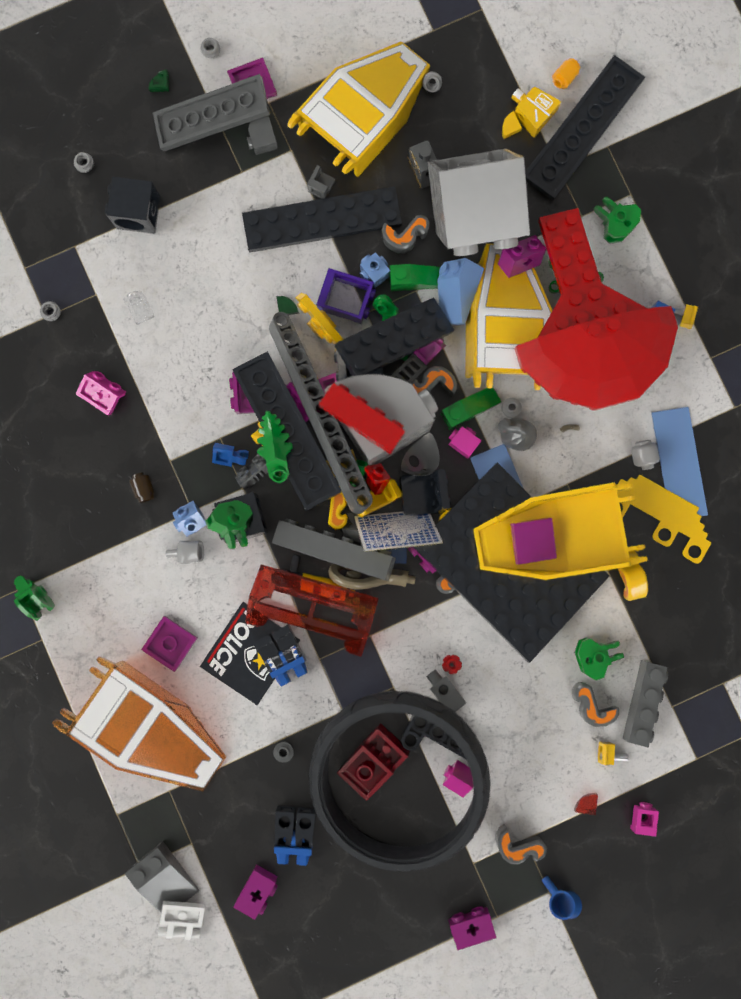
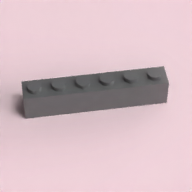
M286 519V522L279 520L272 540L273 544L389 581L396 558L391 556L392 552L383 549L379 550V552L373 550L364 551L362 543L360 546L355 545L352 539L342 536V539L339 540L334 538V533L323 531V534L315 532V527L305 524L304 528L297 526L298 522Z

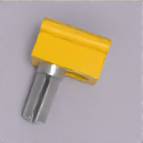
M687 304L685 308L672 306V308L676 309L674 313L682 316L680 327L691 329L698 306Z
M599 741L598 763L614 765V761L629 760L628 754H615V744Z

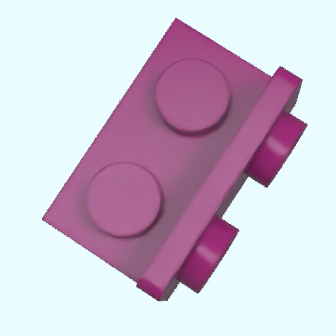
M97 371L85 374L76 392V395L106 415L113 413L119 398L126 394V391L121 389L119 384L109 381L102 373Z

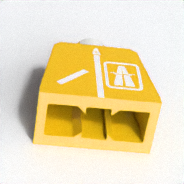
M533 87L527 95L518 88L511 97L518 104L515 110L517 119L534 138L555 115L561 104L560 100L537 87Z

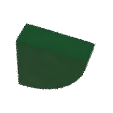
M168 70L158 72L150 81V92L169 91Z
M276 296L279 312H284L288 315L299 314L296 304L291 299L285 296Z

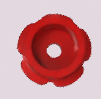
M453 654L452 656L447 655L444 657L442 668L445 672L453 675L458 670H461L462 662L457 655Z

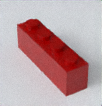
M333 382L320 401V408L391 455L405 434L404 426L395 419L392 421L385 417L386 413L375 407L372 409L367 405L368 401L363 397L351 395L349 393L350 389L341 383L337 385Z

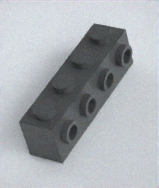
M641 660L622 738L628 743L649 748V744L653 742V727L659 718V711L657 710L659 703L662 702L664 692L662 691L663 684L668 679L667 667Z

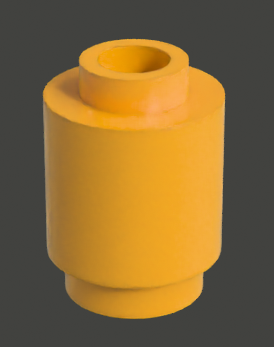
M573 58L565 60L552 75L554 85L557 88L566 89L578 76L580 64Z

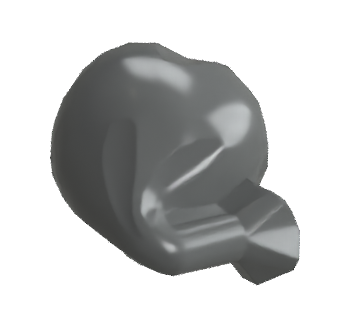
M517 417L504 418L498 424L501 441L508 448L525 451L530 449L536 441L537 430L527 420Z

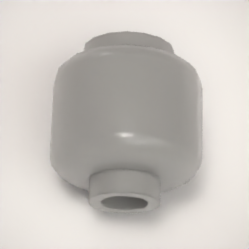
M651 440L636 442L635 446L631 449L634 465L642 467V470L654 468V464L660 460L658 446L656 443H652Z

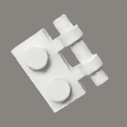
M163 901L160 925H167V928L159 927L157 936H165V939H172V937H181L184 940H191V938L199 939L200 930H195L193 927H202L205 904ZM174 926H184L185 929L174 928Z

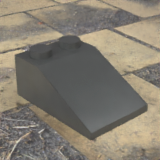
M163 841L134 863L125 873L135 889L160 912L162 911L163 901L186 902L199 892L198 887Z

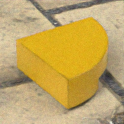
M514 111L504 120L502 127L504 139L522 130Z

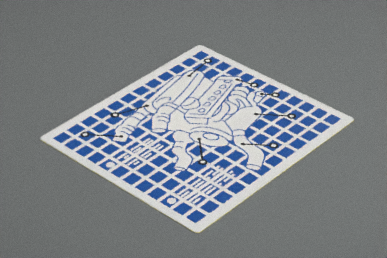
M404 512L367 515L363 518L354 516L364 551L443 543L431 514L405 515Z

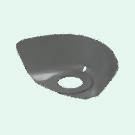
M432 433L425 434L409 448L402 460V471L415 476H426L432 474L437 469L440 455L437 442ZM413 455L418 458L419 465L417 467L410 465V456Z

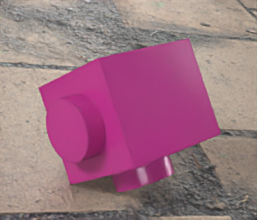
M461 427L459 431L455 429L450 435L449 439L452 441L449 443V446L468 459L481 440L475 436L476 433L469 427H466V429Z
M459 760L452 766H447L443 774L445 776L443 786L464 798L473 789L470 767Z

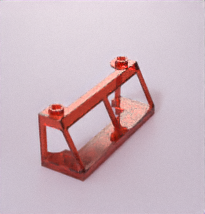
M261 564L249 595L245 623L259 627L266 624L269 618L345 640L344 648L348 653L362 657L379 598ZM277 591L312 601L309 615H304L260 601L265 598L271 599L273 592ZM316 603L353 613L351 622L357 625L358 630L313 617Z

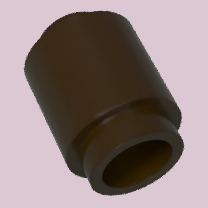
M143 472L133 475L132 480L129 482L135 499H138L139 503L154 499L153 494L155 492L149 475H144Z

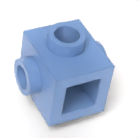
M375 252L373 255L369 254L361 260L360 275L363 279L374 282V288H376L390 277V269L387 267L388 263L383 256L379 257Z
M194 501L173 512L175 528L178 532L183 531L186 537L207 525L203 513Z

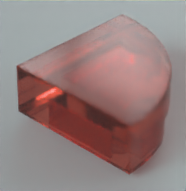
M590 793L581 797L576 803L574 811L596 815L598 794Z

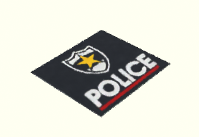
M242 602L199 667L255 705H258L275 678L272 679L253 642L282 627L245 602Z

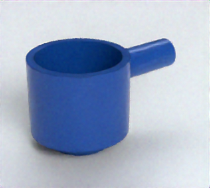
M549 876L543 878L542 882L552 895L549 901L551 913L560 920L578 917L582 910L580 897L573 891H559Z

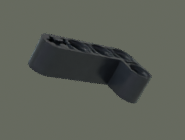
M411 716L401 735L402 745L405 749H416L423 737L426 736L466 759L459 746H452L450 744L452 738L445 731H443L441 736H434L433 730L438 727L437 725L426 720L423 726H417L415 720L418 716ZM414 735L416 741L408 744L405 742V737Z

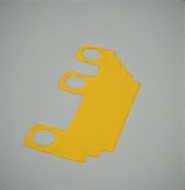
M639 475L636 480L631 477L628 481L623 479L619 481L618 484H633L634 488L617 491L618 498L630 495L636 497V500L621 503L623 505L622 518L630 504L660 520L652 536L655 541L668 547L672 544L679 531L690 537L683 550V556L696 564L702 561L711 542L706 540L708 534L703 531L704 524L700 523L701 516L697 514L699 507L642 475ZM663 528L671 532V538L668 541H662L658 537L659 531ZM693 545L701 549V555L698 558H692L688 553L689 548Z

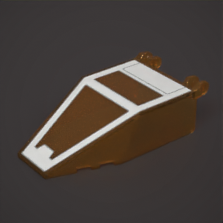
M98 656L97 662L108 668V672L104 674L98 668L91 666L89 672L102 679L77 716L69 710L62 708L60 714L73 721L70 726L59 719H55L53 725L60 732L69 736L116 770L204 791L227 756L205 730L201 721L196 718L189 705L127 662L120 661L114 663Z

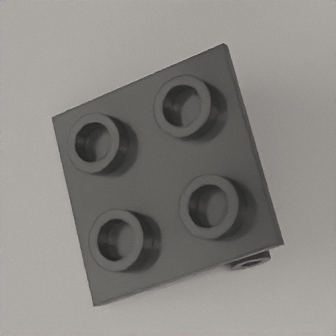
M256 455L249 466L240 468L235 476L239 486L245 490L256 483L253 477L259 481V478L256 476L258 473L264 477L261 470L265 474L268 473L266 460L260 455Z

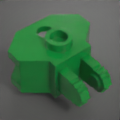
M604 197L602 203L611 212L608 213L599 205L594 208V212L603 220L602 224L605 226L604 239L609 244L622 242L640 223L641 209L636 204L622 205L619 203L617 205L609 197Z
M239 500L221 503L209 515L206 524L208 529L220 534L221 538H225L229 549H236L234 535L237 536L240 546L246 547L248 540L244 529L247 527L246 522L252 515V511L249 505Z
M24 576L16 577L14 585L18 592L14 594L16 597L14 602L27 617L38 621L42 617L40 612L42 608L46 607L47 610L51 611L55 607L54 602L48 596L43 586L35 585L31 580H26Z
M590 638L578 640L574 653L580 671L594 680L604 678L608 666L612 665L611 662L624 658L623 653H615L609 656L607 651L620 646V642L613 641L607 644H598Z

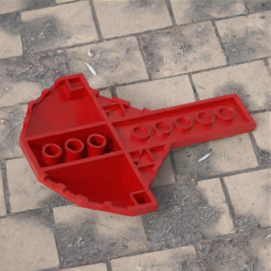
M578 208L540 217L538 223L561 296L538 337L514 348L520 369L534 379L538 386L545 389L552 399L570 402L576 406H584L593 411L639 399L668 368L678 330L672 306L646 308L601 283Z

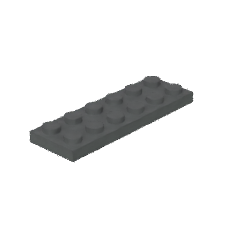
M260 74L153 112L158 141L163 152L270 115L264 83Z

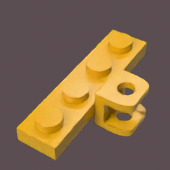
M301 292L295 297L299 302L297 306L300 310L312 317L307 325L320 339L325 338L330 344L333 342L334 345L336 342L343 340L335 329V323L325 311H320L307 294Z

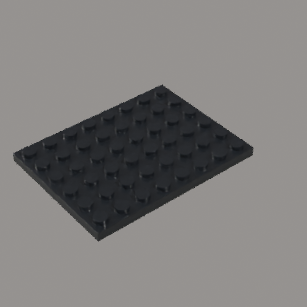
M497 462L435 525L443 543L414 546L413 548L527 663H530L610 575L604 570L543 580L481 570L474 528L532 498Z

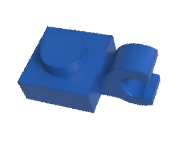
M215 443L213 446L212 463L232 467L233 463L246 465L249 451H234V446Z

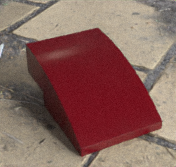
M380 723L342 765L337 774L367 801L393 775L399 765L409 756L410 750L405 749L402 742Z

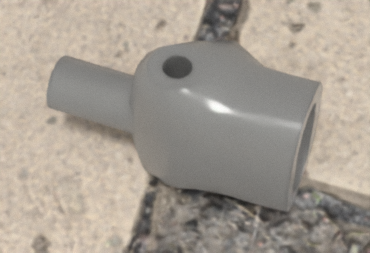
M180 541L177 549L166 550V557H177L180 564L201 562L204 559V545L201 541Z

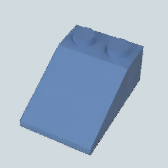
M467 258L444 262L439 270L440 275L437 280L439 306L452 326L464 325L466 323L484 271L483 267Z

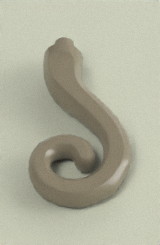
M334 563L328 571L329 577L334 583L349 589H368L386 584L406 587L407 583L415 584L416 579L415 576L408 575L409 571L392 569L389 581L373 576L359 579L362 575L361 572ZM343 569L351 570L346 573V577L341 575L339 571Z

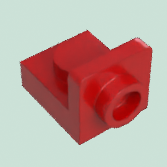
M381 463L366 466L364 469L368 475L365 480L374 495L382 494L391 479Z

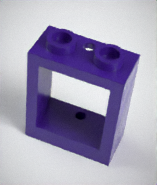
M328 268L316 306L320 311L323 310L328 314L362 324L363 319L367 320L369 315V301H373L376 289H373L374 282ZM335 281L366 290L359 315L327 305Z

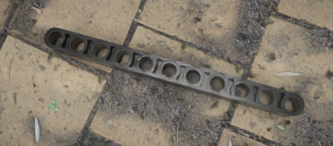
M277 312L271 320L269 332L350 510L355 514H362L372 504L373 499L337 419L319 406L325 393L290 317L284 312ZM324 427L328 428L331 432H327ZM332 445L337 446L339 450L334 449ZM341 463H344L347 466V469L343 468L341 466ZM349 481H352L355 487L351 486ZM357 499L361 500L364 506L360 505Z

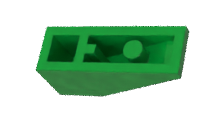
M415 264L390 265L391 291L438 289L437 280L440 275V267Z
M492 386V388H485L443 409L440 414L449 430H452L502 402Z

